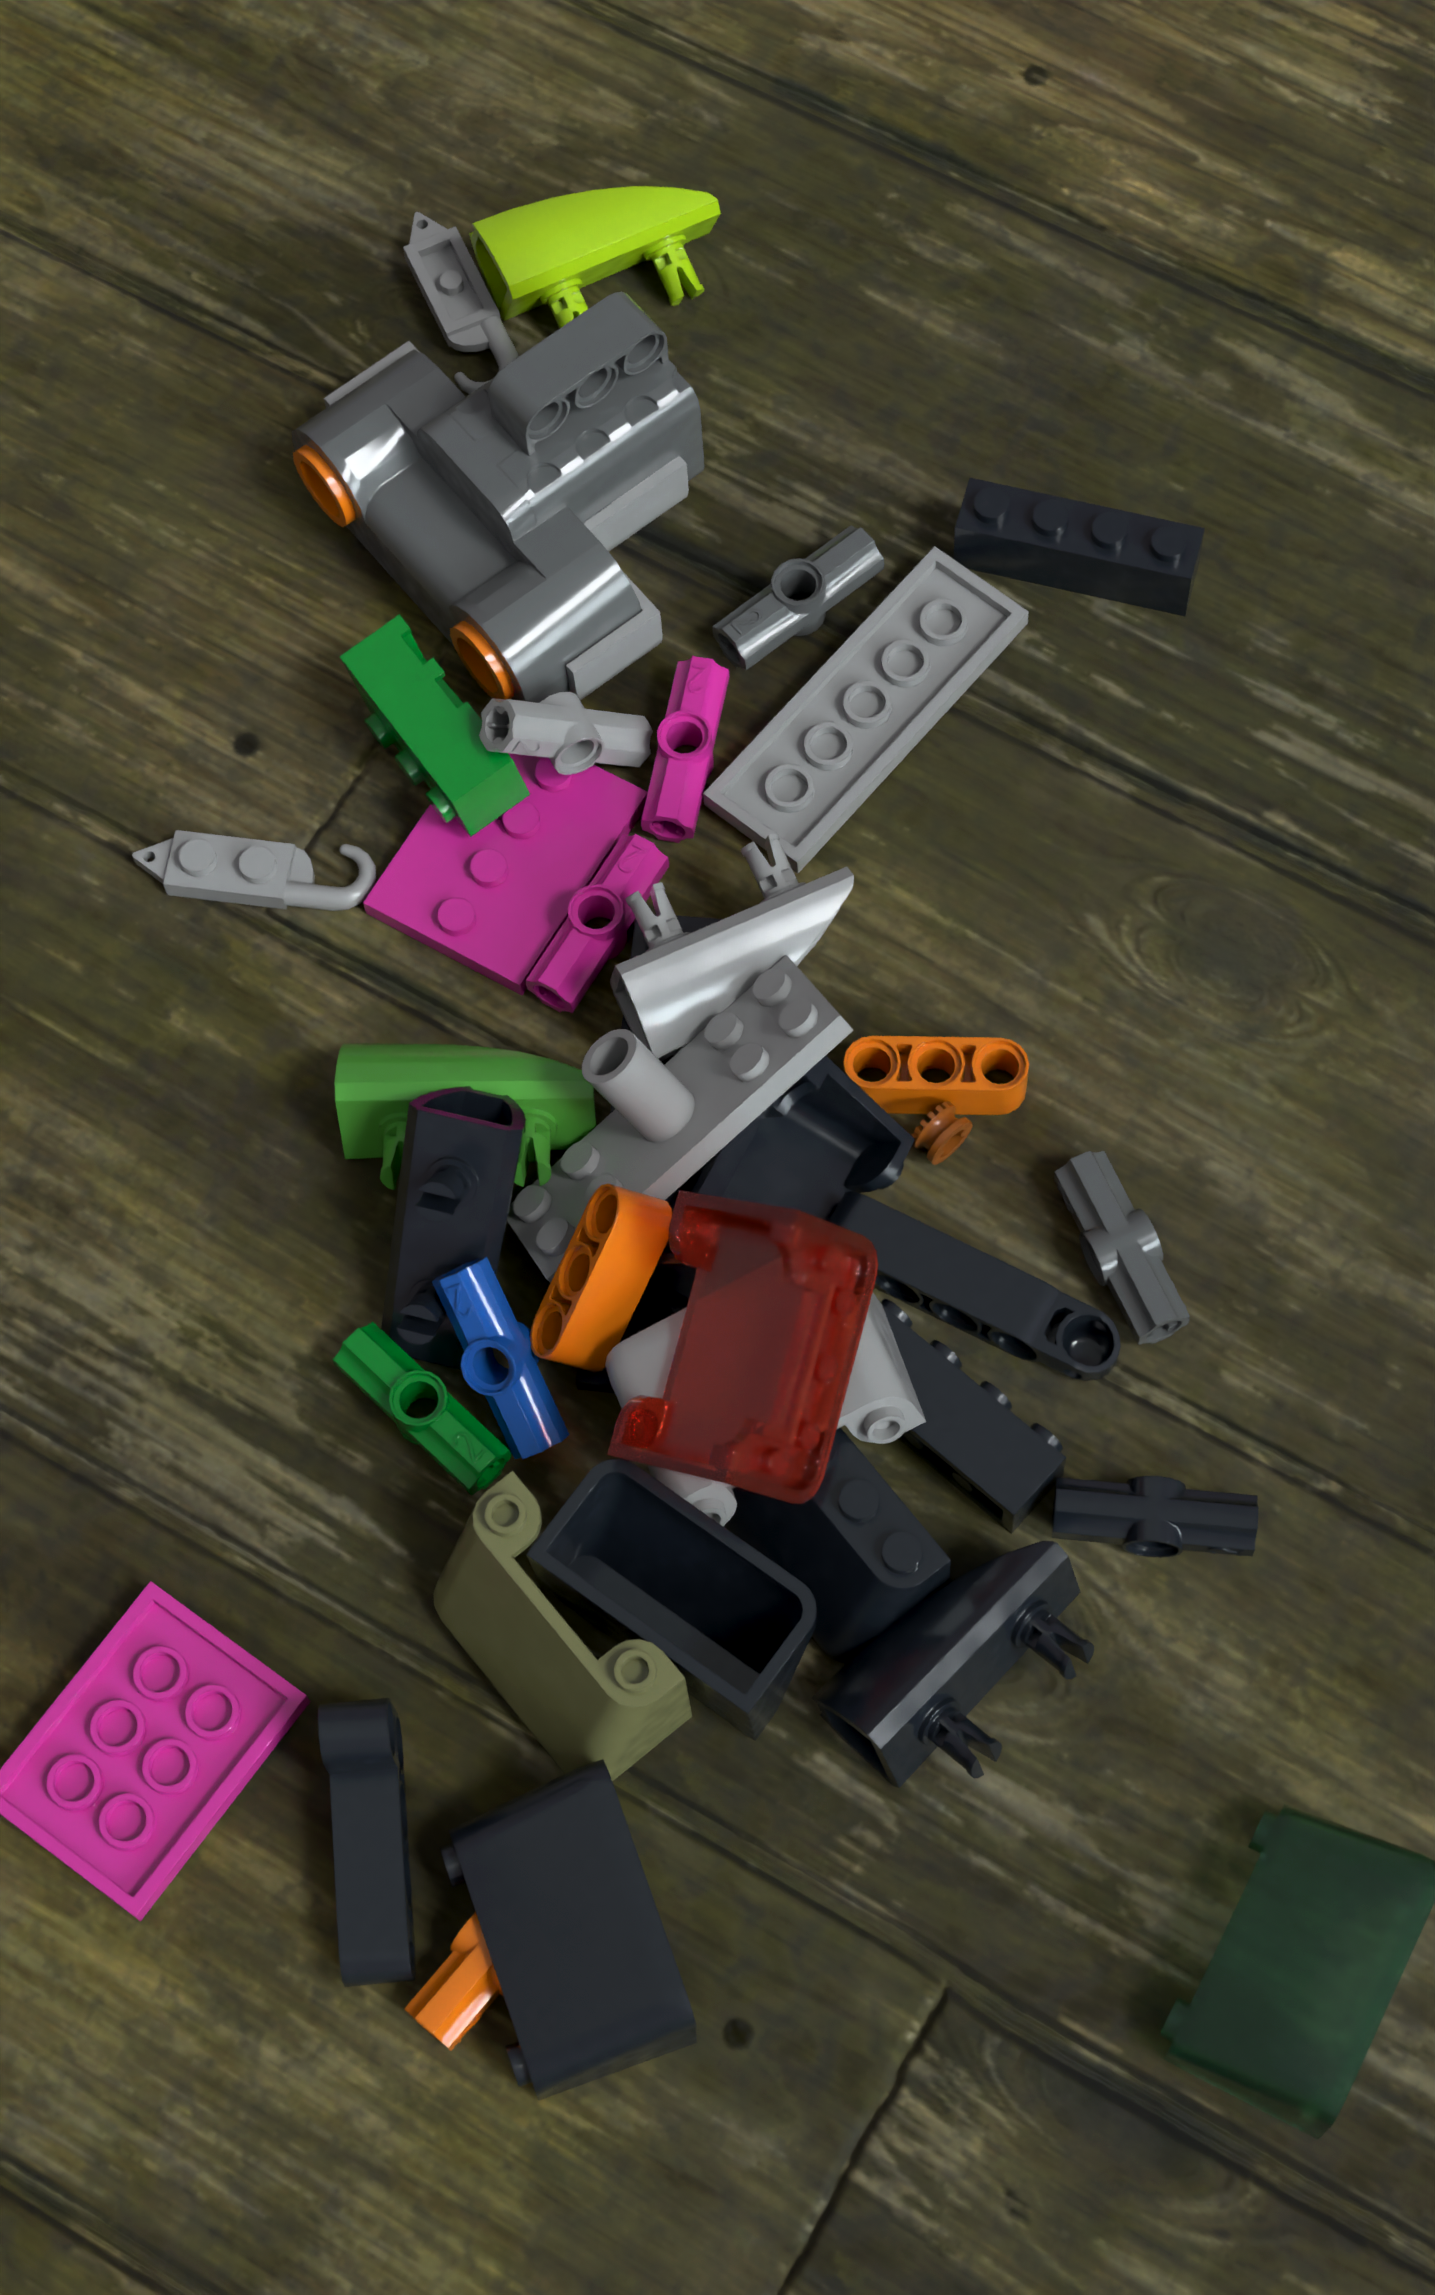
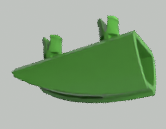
M349 1043L343 1044L339 1051L334 1082L335 1103L345 1159L383 1158L380 1180L382 1184L392 1190L396 1188L401 1169L409 1103L419 1096L433 1091L470 1086L474 1090L500 1096L508 1095L522 1108L526 1118L514 1183L524 1187L530 1162H535L539 1186L546 1184L551 1178L550 1150H567L573 1144L581 1141L597 1126L594 1087L583 1077L582 1070L550 1058L513 1050L453 1044Z

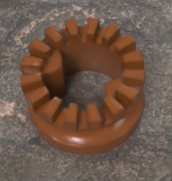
M949 1101L935 1107L934 1112L930 1111L927 1114L930 1121L927 1122L922 1119L920 1122L922 1126L916 1127L915 1133L911 1135L915 1139L913 1146L916 1149L926 1148L928 1150L927 1160L933 1165L943 1162L952 1155L965 1141L973 1126L968 1118L962 1117L958 1119L954 1116L956 1108Z

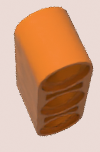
M867 1036L856 1040L849 1046L843 1061V1072L883 1110L890 1114H928L930 1111L934 1112L935 1107L947 1101L955 1106L956 1111L954 1115L1009 1114L1019 1108L1025 1099L1027 1090L1028 1056L1019 1044L1005 1038ZM874 1067L884 1071L887 1076L880 1081L869 1082L859 1078L857 1074L865 1068ZM936 1068L944 1070L951 1077L944 1082L932 1083L923 1079L921 1074L928 1069ZM999 1069L1012 1074L1014 1079L1008 1083L996 1084L987 1080L984 1075L991 1070Z
M609 1183L601 1185L595 1190L535 1315L531 1327L530 1342L531 1349L537 1357L592 1372L601 1371L606 1367V1357L612 1348L620 1343L668 1242L672 1230L673 1214L672 1208L667 1201Z

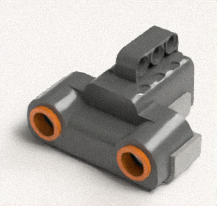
M616 292L605 297L507 364L493 379L468 396H465L436 364L425 354L419 352L408 341L324 398L326 409L292 431V443L295 450L293 452V461L302 481L314 500L336 524L341 527L346 526L439 629L454 646L471 676L491 698L539 703L550 695L559 692H572L582 700L662 643L660 611L621 570L609 551L688 496V481L704 471L705 466L701 410L693 388L677 372V368L669 360L665 333L627 293Z

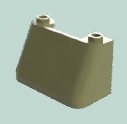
M511 1471L488 1489L476 1502L437 1581L433 1593L434 1606L444 1626L564 1774L603 1759L610 1777L614 1781L692 1717L686 1680L660 1648L651 1642L641 1639L626 1640L613 1647L598 1660L539 1590L541 1586L526 1554L543 1533L540 1529L542 1525L541 1510L533 1494L518 1476Z

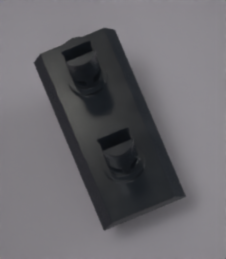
M470 1086L433 1091L421 1095L409 1103L381 1330L411 1358L461 1370L464 1350L432 1281L464 1263L486 1256L497 1276L526 1122L522 1108L508 1095L500 1096L474 1090Z
M1040 1541L1003 1554L944 1586L878 1635L812 1697L821 1711L820 1716L850 1747L895 1787L900 1788L937 1747L966 1769V1772L974 1779L980 1778L984 1775L977 1757L968 1747L996 1762L1001 1754L1002 1744L997 1739L991 1738L966 1716L1029 1648L1057 1669L1059 1674L1066 1680L1076 1677V1673L1071 1659L1065 1652L1087 1664L1093 1656L1094 1645L1057 1619L1080 1593L1069 1556L1057 1542Z

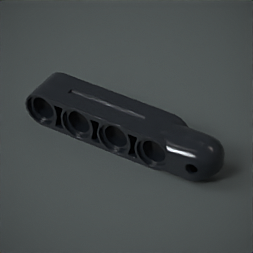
M852 1191L845 1192L817 1242L835 1245L839 1248L867 1285L1015 1357L1031 1362L1039 1361L1061 1373L1082 1381L1098 1380L1106 1376L1117 1363L1121 1347L1119 1332L1114 1322L1104 1312L1059 1291L1054 1286L866 1195Z

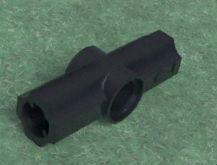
M1161 1476L1134 1477L1129 1479L1126 1484L1057 1477L1052 1514V1538L1120 1544L1125 1551L1145 1557H1173L1180 1555L1183 1550L1252 1557L1255 1551L1258 1529V1495L1186 1489V1485L1181 1481Z

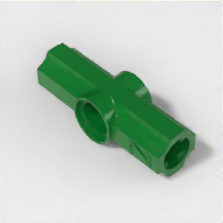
M373 1321L367 1326L358 1327L342 1343L338 1354L333 1358L334 1365L397 1425L398 1430L406 1440L419 1445L471 1496L482 1489H486L502 1473L504 1466L512 1457L510 1450L447 1392L446 1386L440 1377L430 1371H425ZM431 1398L438 1402L434 1412L427 1417L417 1419L406 1415L410 1404L417 1399Z

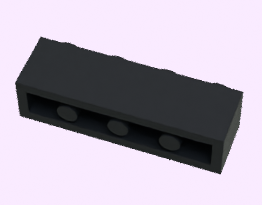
M969 478L955 525L953 559L965 568L1186 616L1199 566L1205 528Z
M883 1299L881 1304L926 1419L925 1423L903 1433L898 1439L1012 1534L1055 1486L1056 1478L1063 1477L1066 1457L1061 1453L1063 1450L1061 1443L1042 1425L1033 1423L1029 1427L1010 1411L1012 1404L997 1387L987 1381H983L978 1385L960 1370L962 1363L951 1349L938 1340H933L930 1344L911 1329L913 1324L908 1315L892 1301Z

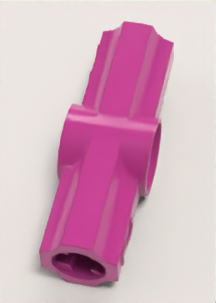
M692 656L686 661H678L665 719L661 721L657 730L658 750L641 819V827L643 831L653 834L658 840L679 843L681 840L694 838L706 780L710 777L714 768L713 749L730 677L729 669L721 667L710 658ZM682 745L697 747L695 751L690 753L674 751Z
M623 834L591 883L579 889L572 896L568 905L567 919L526 979L527 989L534 993L543 1004L558 1012L568 1011L573 1013L607 960L616 957L624 949L628 940L627 930L635 919L632 909L628 906L625 899L639 891L646 902L651 895L652 885L659 883L669 868L668 857L658 850L653 842L637 834L634 836ZM597 917L611 920L607 926L600 929H592L585 926L589 920Z

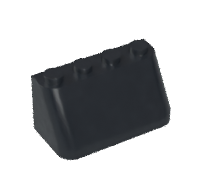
M841 1427L729 1484L733 1490L737 1507L735 1514L723 1527L789 1572L810 1589L817 1607V1624L811 1637L820 1649L834 1661L847 1664L895 1621L920 1602L949 1584L951 1559Z
M610 1459L594 1466L526 1554L543 1589L619 1644L626 1640L636 1639L655 1644L685 1677L687 1691L691 1696L754 1741H756L777 1712L817 1624L815 1598L803 1582L640 1467L623 1459Z

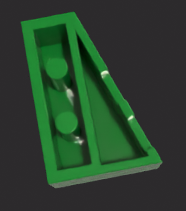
M399 614L339 657L371 712V715L364 719L371 734L384 750L392 744L398 749L399 753L394 758L414 786H417L422 781L429 786L430 790L425 795L440 818L446 824L455 818L469 836L472 837L529 796L530 793L508 753L486 750L479 736L482 728L481 718L467 701L463 703L442 679L446 675L436 660L432 658L427 661L411 634V628Z

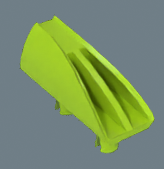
M617 187L553 197L513 208L472 223L474 232L469 233L487 289L500 312V317L505 321L540 305L549 304L557 324L561 328L588 310L580 288L645 260L653 261L668 294L671 306L679 305L684 297L681 284L691 299L699 296L705 290L697 278L683 245L710 233L721 212L718 199L708 192L676 187Z

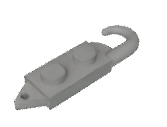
M415 212L410 243L403 247L405 260L448 346L462 352H478L490 348L499 366V371L502 370L507 364L518 358L519 355L501 321L500 312L456 226L447 229L425 215ZM457 372L454 376L461 390L468 394H471L488 382L472 381L463 372Z
M175 830L174 838L132 854L135 864L160 881L167 895L287 909V906L329 911L348 910L361 904L376 882V867L370 855L361 848L349 844L341 845L340 853L357 863L359 875L352 884L345 887L314 884L315 874L311 859L304 850L290 843ZM155 858L153 861L147 862L148 859Z

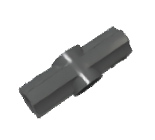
M851 525L807 558L790 559L780 564L773 573L770 585L713 626V637L721 647L724 656L736 668L741 667L746 671L792 636H804L817 631L824 622L826 611L884 569V558L870 535L862 527L858 529ZM800 594L809 597L798 601L789 599L793 595Z
M1088 1151L1071 1158L1067 1164L1054 1172V1182L1064 1199L1069 1213L1081 1232L1079 1234V1241L1090 1271L1101 1286L1108 1285L1138 1345L1144 1343L1154 1344L1172 1336L1176 1331L1189 1323L1190 1315L1162 1263V1247L1153 1224L1142 1209H1134L1105 1151Z

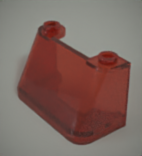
M679 1190L669 1225L670 1249L677 1260L687 1266L696 1268L697 1272L662 1399L648 1395H638L626 1403L617 1418L607 1455L792 1504H803L810 1500L819 1490L825 1475L877 1278V1251L872 1242L865 1236L800 1210Z

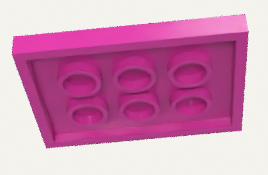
M509 754L530 795L472 837L469 836L455 818L446 824L430 804L364 900L363 905L366 914L510 990L523 995L527 989V977L568 917V905L572 896L579 889L591 883L623 834L629 835L644 811L648 792L596 765L576 774L564 775L556 771L549 758Z
M150 1581L0 1769V1815L141 1922L305 1710L310 1700L306 1694Z

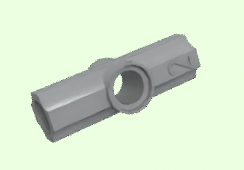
M559 692L548 696L539 703L492 698L481 712L482 728L479 736L487 751L549 758L556 771L564 775L585 771L595 763L640 767L651 754L650 738L653 730L645 716L585 709L578 696L572 692Z

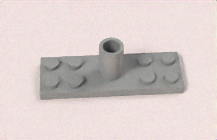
M787 955L771 969L763 972L754 984L726 1010L714 1016L706 1028L665 1065L631 1031L626 1029L608 1032L590 1047L582 1063L583 1077L615 1110L581 1141L567 1149L563 1157L551 1167V1178L546 1184L539 1186V1180L537 1179L532 1185L524 1188L510 1204L507 1218L508 1223L546 1280L550 1283L591 1196L601 1185L609 1183L666 1200L853 1031L851 1026Z

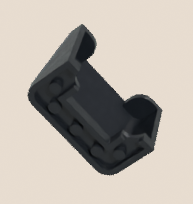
M827 1056L823 1057L665 1200L672 1208V1230L651 1277L696 1303L799 1248L816 1244L845 1192L866 1193L877 1189H885L899 1178L903 1171V1162L915 1139Z
M603 1759L576 1768L449 1830L453 1843L440 1847L452 1886L456 1887L466 1883L518 2038V2042L505 2047L519 2087L532 2083L539 2101L697 2043L696 2022L612 1779Z

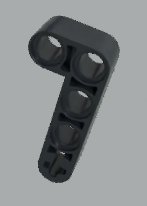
M390 1698L320 1704L318 1708V1733L322 1762L330 1776L338 1948L344 1987L415 1980L416 1953L404 1754L398 1713Z

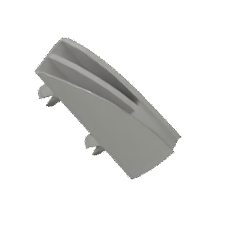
M769 834L764 844L770 865L754 841L741 849L742 855L746 857L764 900L758 905L692 933L683 932L664 891L665 887L662 882L653 884L650 890L656 916L639 891L628 896L625 900L632 909L649 949L641 955L615 965L610 984L632 1033L660 1061H663L677 1054L706 1028L714 1016L726 1010L754 984L763 972L771 969L785 955L798 966L821 939L853 889L854 875L848 867H844L807 884L805 882L798 883L779 842L778 834Z

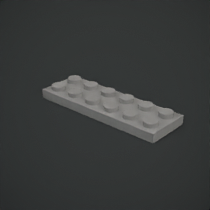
M934 546L703 793L704 805L765 850L764 842L767 836L777 833L780 838L779 842L792 870L798 874L1028 624L1029 611Z

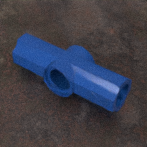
M487 1256L464 1263L435 1278L432 1281L434 1288L464 1350L461 1360L463 1377L472 1389L479 1394L485 1395L514 1459L528 1458L562 1442L570 1434L537 1366L539 1357L531 1349V1329L517 1322ZM492 1348L498 1349L505 1355L509 1368H505L497 1362Z

